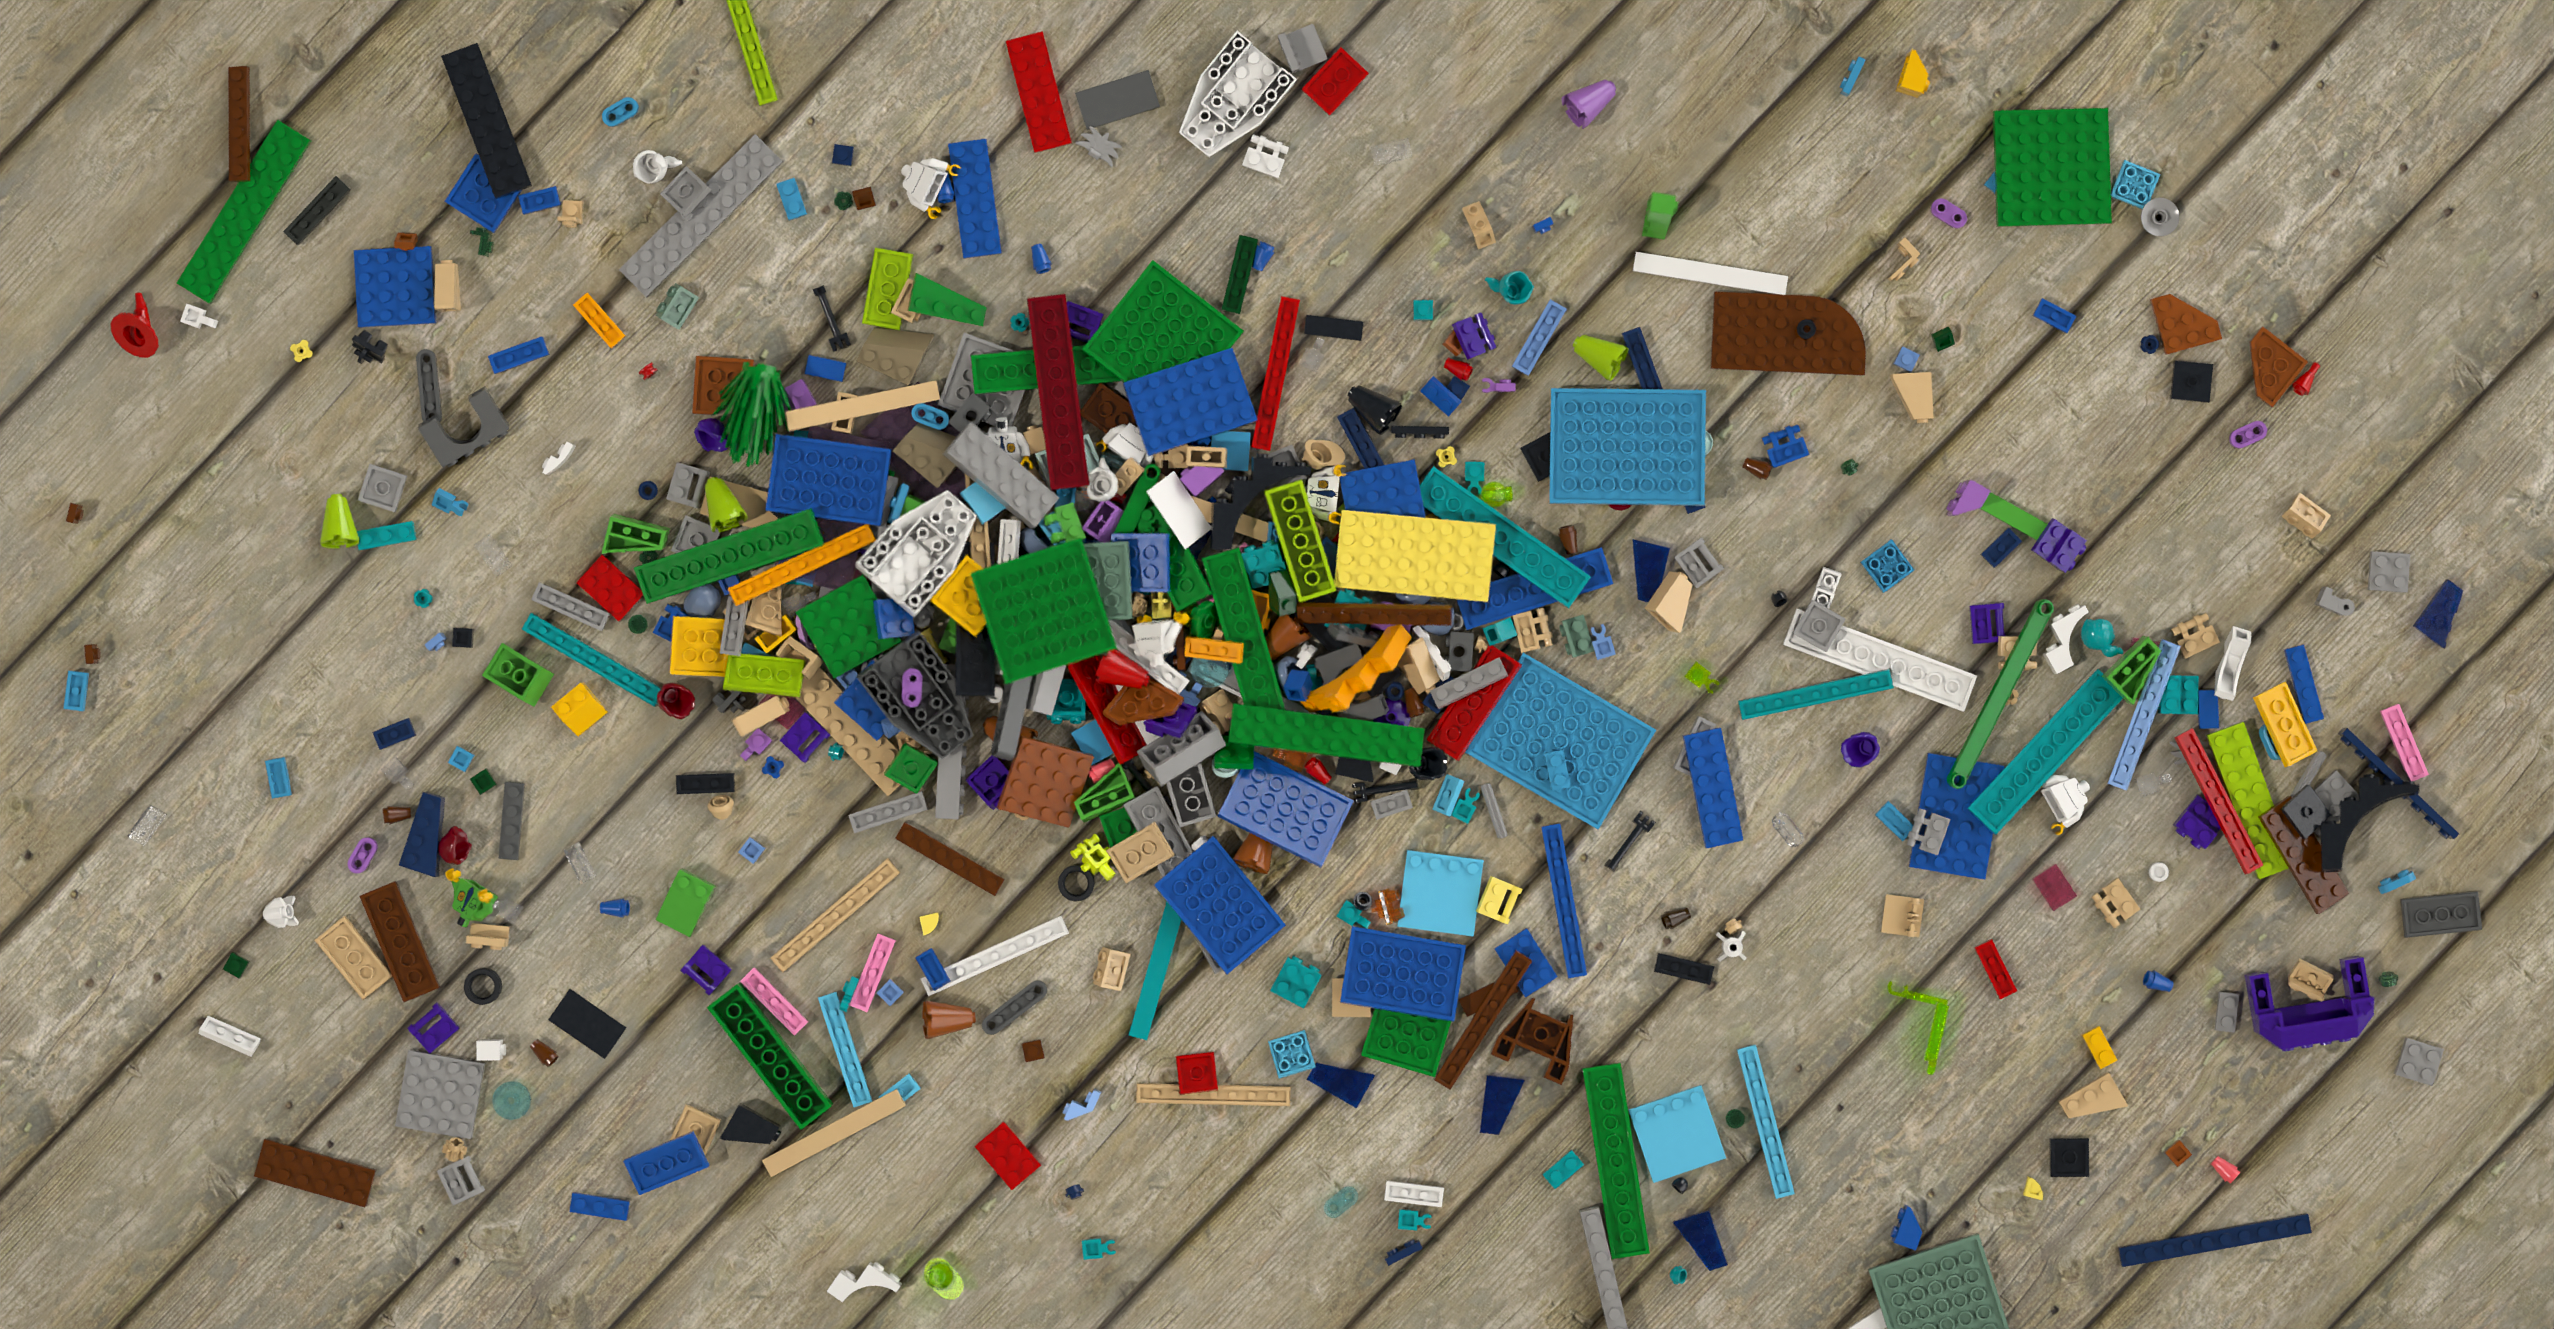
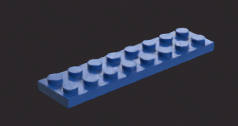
M1602 547L1566 558V560L1591 576L1580 594L1613 584ZM1519 574L1490 582L1488 602L1457 599L1466 630L1558 602Z

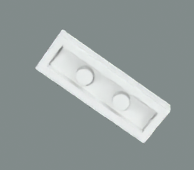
M1420 625L1412 629V639L1414 641L1421 637L1424 639L1438 676L1442 682L1450 676V664L1447 660H1443L1439 648L1431 643L1427 631L1422 630Z
M207 1016L198 1033L252 1057L261 1040L210 1016Z
M1386 1180L1384 1200L1442 1207L1444 1187Z

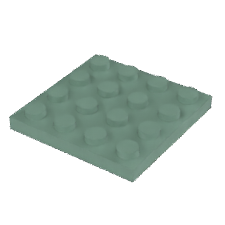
M1129 541L1083 544L1107 619H1133Z

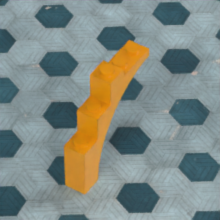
M1402 625L1387 627L1380 639L1361 660L1333 681L1310 691L1306 702H1300L1309 713L1324 709H1331L1333 712L1346 710L1356 693L1371 689L1379 673L1394 670L1412 638Z

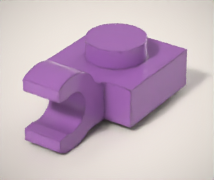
M1490 378L1482 379V382L1490 384L1488 389H1482L1484 393L1492 391L1515 392V383H1511V380L1503 379L1500 380V383H1494Z
M757 728L745 741L749 746L740 756L747 761L754 752L760 755L772 740Z

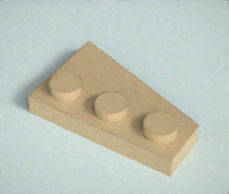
M781 586L753 598L745 626L782 637Z
M2108 1072L2058 1101L2067 1118L2128 1106Z

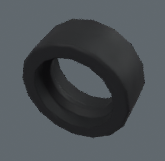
M1071 865L1064 869L1059 876L1058 888L1062 896L1067 900L1074 902L1082 901L1093 892L1095 885L1094 876L1089 870L1083 872L1080 867L1081 865ZM1072 872H1080L1087 878V889L1081 894H1071L1065 887L1066 877Z
M476 969L469 973L465 979V995L475 1004L485 1005L492 1003L501 994V978L492 969ZM480 975H486L494 982V991L485 998L478 997L472 990L473 980Z

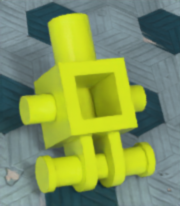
M1093 834L1090 839L1086 838L1083 840L1084 844L1079 843L1075 850L1070 851V854L1074 859H1077L1081 854L1083 855V865L1080 866L1083 872L1089 870L1093 875L1100 872L1109 881L1116 875L1108 865L1111 857L1106 850L1109 847L1103 849L1099 844V837Z

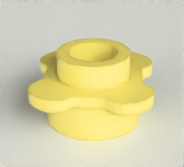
M302 340L299 344L291 345L290 350L295 355V361L301 362L302 359L312 357L313 352L308 346V341Z
M1449 446L1447 449H1438L1436 451L1440 467L1457 463L1453 447Z

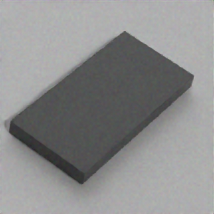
M1149 70L1075 93L1087 130H1090L1089 126L1096 128L1160 107Z
M2478 891L2400 899L2404 938L2482 930Z

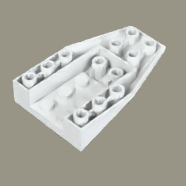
M1236 31L1201 74L1179 133L1210 157L1261 125L1297 83V79L1283 67L1280 68L1254 47L1251 41Z
M947 490L896 519L856 563V568L911 616L915 617L953 573L977 515Z

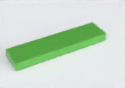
M1991 492L1982 508H1979L2036 541L2048 525Z

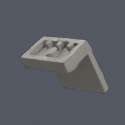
M1313 24L1289 34L1282 33L1278 35V41L1292 74L1327 60Z

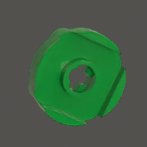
M1152 506L1141 513L1138 522L1139 533H1169V540L1174 537L1175 533L1157 506ZM1157 519L1162 524L1158 531L1153 527Z
M1204 601L1198 607L1195 606L1191 611L1192 622L1190 632L1193 636L1210 639L1215 634L1213 632L1215 627L1220 625V620L1215 603Z

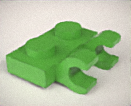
M1073 502L1056 507L1054 509L1055 514H1049L1043 518L1045 526L1058 522L1062 531L1051 534L1050 540L1052 544L1064 540L1068 542L1077 538H1082V541L1086 539Z

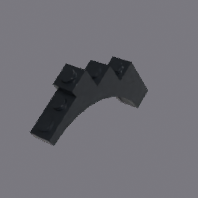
M1257 453V457H1252L1251 480H1248V476H1237V480H1232L1231 503H1228V499H1217V502H1212L1210 548L1232 550L1233 535L1238 520L1253 498L1268 486L1282 479L1300 475H1311V467L1306 466V463L1295 462V466H1287V462H1276L1273 465V458H1268V454Z
M2365 774L2363 777H2359V800H2356L2354 797H2346L2344 801L2339 803L2340 824H2336L2334 820H2329L2320 826L2321 872H2341L2346 843L2358 823L2373 809L2388 801L2405 796L2419 795V784H2415L2413 781H2405L2403 785H2395V782H2383V785H2379V777H2375L2374 774Z

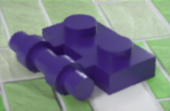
M1482 312L1474 315L1477 323H1473L1472 318L1468 317L1452 324L1467 360L1485 353L1486 350L1483 346L1485 344L1488 345L1489 350L1497 348L1494 342L1495 337L1491 335L1487 326L1488 321L1484 319ZM1476 329H1481L1484 336L1483 339H1480Z

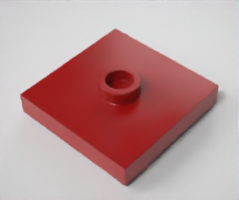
M1214 1052L1176 1056L1180 1095L1218 1091Z

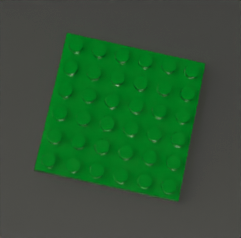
M2108 108L1993 111L1996 227L2112 224Z
M1152 260L1082 351L1124 383L1230 349L1244 330Z
M1082 538L970 573L1006 684L1117 649Z

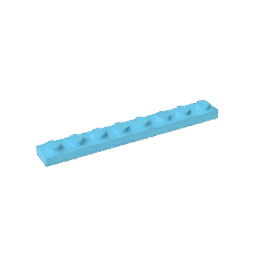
M1756 1045L1739 1048L1737 1053L1775 1198L1793 1195L1795 1193Z

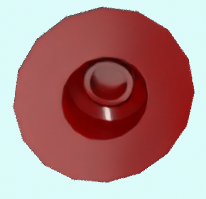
M137 292L135 293L136 307L133 314L119 313L114 316L110 323L111 333L115 341L125 351L140 358H148L156 353L159 343L158 337L151 327L146 302L142 294Z

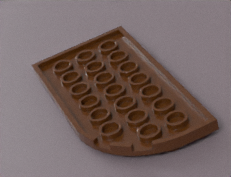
M1714 292L1710 369L1865 376L1866 348L1863 334L1855 319L1839 304L1817 296ZM1805 319L1811 320L1816 326V333L1809 339H1803L1797 333L1798 323ZM1805 325L1803 327L1804 332L1808 333L1810 327Z

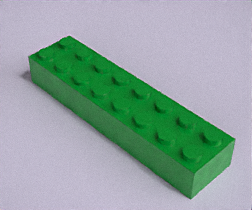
M741 983L736 984L707 1007L800 1130L833 1105Z

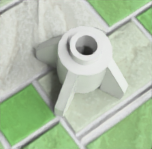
M295 897L274 898L265 906L263 911L264 919L277 928H282L286 925H298L299 922L293 916L294 911L292 907Z
M1741 931L1736 938H1725L1717 932L1715 935L1723 941L1721 945L1723 952L1717 960L1721 962L1727 956H1739L1745 961L1747 958L1741 953L1743 949L1741 941L1746 933ZM1731 944H1735L1736 949L1734 951L1729 948Z

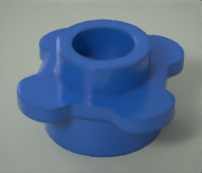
M772 756L767 757L765 767L762 768L763 774L772 775L775 779L778 778L781 768L784 767V762L781 760L777 761Z

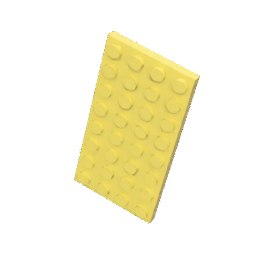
M1342 510L1334 585L1337 588L1488 602L1496 525Z

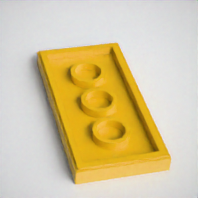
M2286 681L2253 697L2284 767H2288L2317 752V748Z

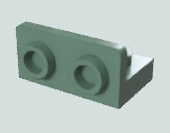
M675 283L674 286L672 285L668 289L664 302L658 305L656 316L680 330L699 297Z
M1584 614L1561 621L1562 625L1559 626L1562 637L1566 636L1567 644L1564 645L1567 655H1571L1574 658L1594 652Z

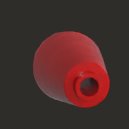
M1118 649L1108 651L1107 656L1102 657L1096 672L1097 677L1095 681L1142 689L1143 686L1147 687L1151 676H1148L1149 671Z

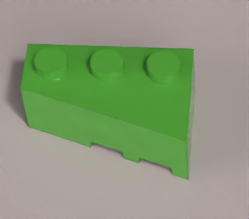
M1655 192L1649 196L1642 236L1665 240L1671 219L1677 212L1678 201H1675L1676 196Z
M613 514L609 519L601 554L662 550L666 547L670 528Z
M2142 636L2102 677L2128 704L2134 705L2136 697L2144 686V682L2161 650L2149 637Z
M1118 763L1100 781L1079 797L1074 804L1081 820L1087 822L1123 806V804L1136 797L1123 766Z

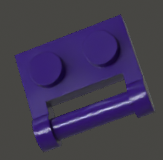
M1067 301L1069 322L1091 330L1090 335H1086L1070 329L1071 337L1088 343L1099 329L1104 314Z
M2004 603L1969 606L1972 644L1998 642V636H2005L2003 621ZM1995 609L1997 636L1992 637L1990 610Z
M804 712L779 741L806 764L809 760L808 757L825 738L828 739L830 737V734L807 712ZM817 730L819 735L801 752L799 750L801 745Z
M703 944L680 971L684 975L687 974L710 996L732 969ZM694 963L714 980L712 984H709L691 968Z
M436 1002L427 1014L414 1025L408 1026L407 1029L430 1054L459 1030L460 1027L442 1006ZM439 1014L441 1019L422 1034L419 1030Z

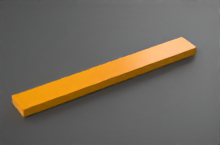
M865 524L824 543L823 546L811 549L728 588V591L735 606H738L874 543L876 538L870 525Z

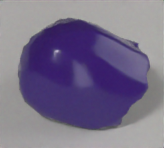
M708 418L698 422L694 433L697 442L702 445L704 450L707 452L710 450L723 452L728 449L725 447L728 433L725 435L723 442L720 443L725 430L722 422L716 418Z
M1869 732L1851 735L1850 738L1841 743L1843 759L1851 767L1869 765L1879 755L1880 746L1877 738Z

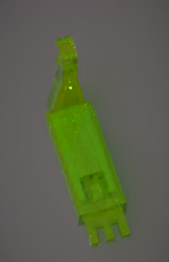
M1890 981L1887 986L1890 994L1936 1005L1924 1059L1929 1061L1927 1073L1933 1075L1950 1006L1947 1005L1948 999L1909 991L1908 985L1904 986L1903 992H1896L1891 989L1893 983Z

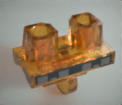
M1389 889L1378 891L1380 899L1375 900L1376 908L1371 909L1372 913L1378 912L1379 919L1385 918L1386 925L1396 923L1397 920L1404 918L1403 908L1394 909L1392 903L1393 901L1400 900L1399 891Z

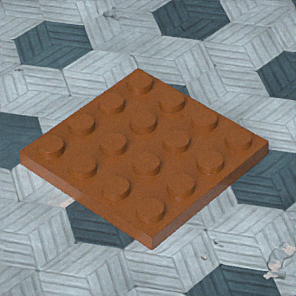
M1021 736L997 808L1069 828L1076 810L1074 802L1081 796L1094 756L1089 753Z

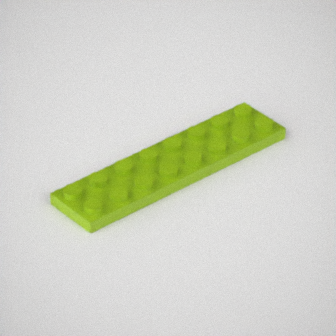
M2240 722L2207 734L2206 736L2228 797L2263 863V866L2255 870L2257 878L2262 879L2289 869L2258 816L2273 807L2274 804L2245 723Z

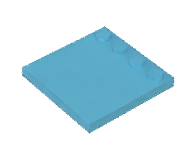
M1407 850L1397 927L1474 937L1484 860Z
M1701 1085L1628 1109L1653 1183L1726 1158Z

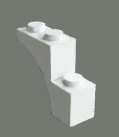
M2077 604L2068 609L2070 613L2064 616L2059 614L2051 619L2052 623L2048 624L2059 643L2058 646L2055 643L2047 647V652L2043 653L2054 674H2058L2074 665L2070 656L2069 640L2076 623L2085 614L2089 613L2086 606H2079Z
M2235 626L2232 627L2225 641L2224 656L2216 670L2215 696L2231 701L2234 700L2241 667L2251 644V631Z
M870 1262L858 1281L854 1279L856 1276L850 1271L846 1270L844 1272L841 1270L827 1292L843 1302L851 1293L863 1287L882 1286L897 1292L902 1283L899 1282L900 1278L895 1274L890 1273L889 1275L883 1271L885 1268L879 1263L875 1262L873 1264Z

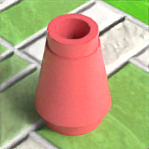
M1110 758L1092 765L1088 776L1095 784L1105 774L1109 773L1115 767V764Z
M2219 1156L2211 1163L2225 1182L2228 1181L2230 1184L2240 1173L2237 1170L2238 1167Z

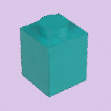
M1433 300L1413 301V321H1433Z
M1511 617L1483 628L1489 646L1517 636Z

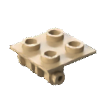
M1886 894L1881 932L1919 937L1924 899Z

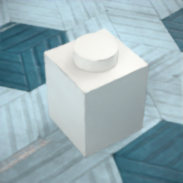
M503 1039L476 1041L477 1061L501 1060L506 1055V1044H503Z

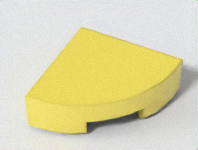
M939 912L919 917L923 935H927L935 929L939 920Z
M2027 1176L2023 1195L2043 1200V1192L2036 1180Z

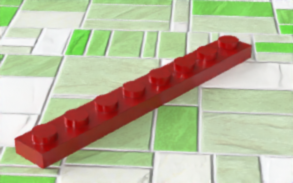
M1281 296L1251 448L1271 450L1300 303L1299 299Z
M2188 729L2174 737L2244 874H2249L2263 866L2194 729Z

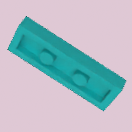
M414 521L357 531L359 550L417 540Z

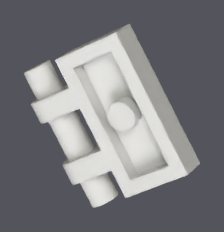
M1253 135L1251 142L1258 145L1256 149L1248 147L1242 166L1279 178L1285 160L1279 158L1278 155L1280 152L1287 154L1289 147L1282 145L1283 143L1279 141L1277 143L1270 141L1265 136ZM1263 146L1273 149V154L1270 155L1262 152Z

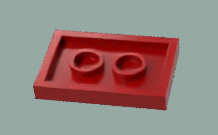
M1340 47L1301 90L1330 116L1369 73Z
M603 554L576 582L619 622L644 596L642 590Z
M1005 1121L974 1146L1011 1190L1041 1166L1040 1162Z

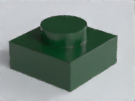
M1949 326L1931 334L1937 352L1955 345Z
M487 768L470 778L480 795L497 785Z
M232 952L223 970L240 979L250 961Z

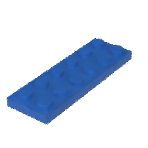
M987 139L950 143L948 147L951 165L957 164L961 167H953L952 172L958 174V176L952 177L963 258L1002 254Z
M1718 727L1682 735L1705 848L1743 841L1721 728Z

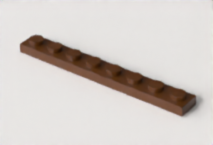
M1298 602L1297 617L1298 623L1451 626L1452 607L1451 605Z
M1515 950L1434 1078L1436 1082L1451 1090L1530 966L1532 959Z

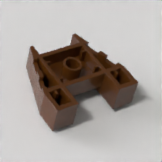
M1530 998L1497 1035L1489 1054L1509 1062L1515 1046L1519 1045L1550 1059L1542 1077L1562 1085L1570 1065L1574 1015L1569 1014L1566 1022L1563 1023L1531 1009L1535 998Z

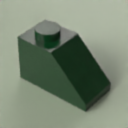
M1283 569L1269 572V608L1279 616L1296 613L1297 596L1288 571Z

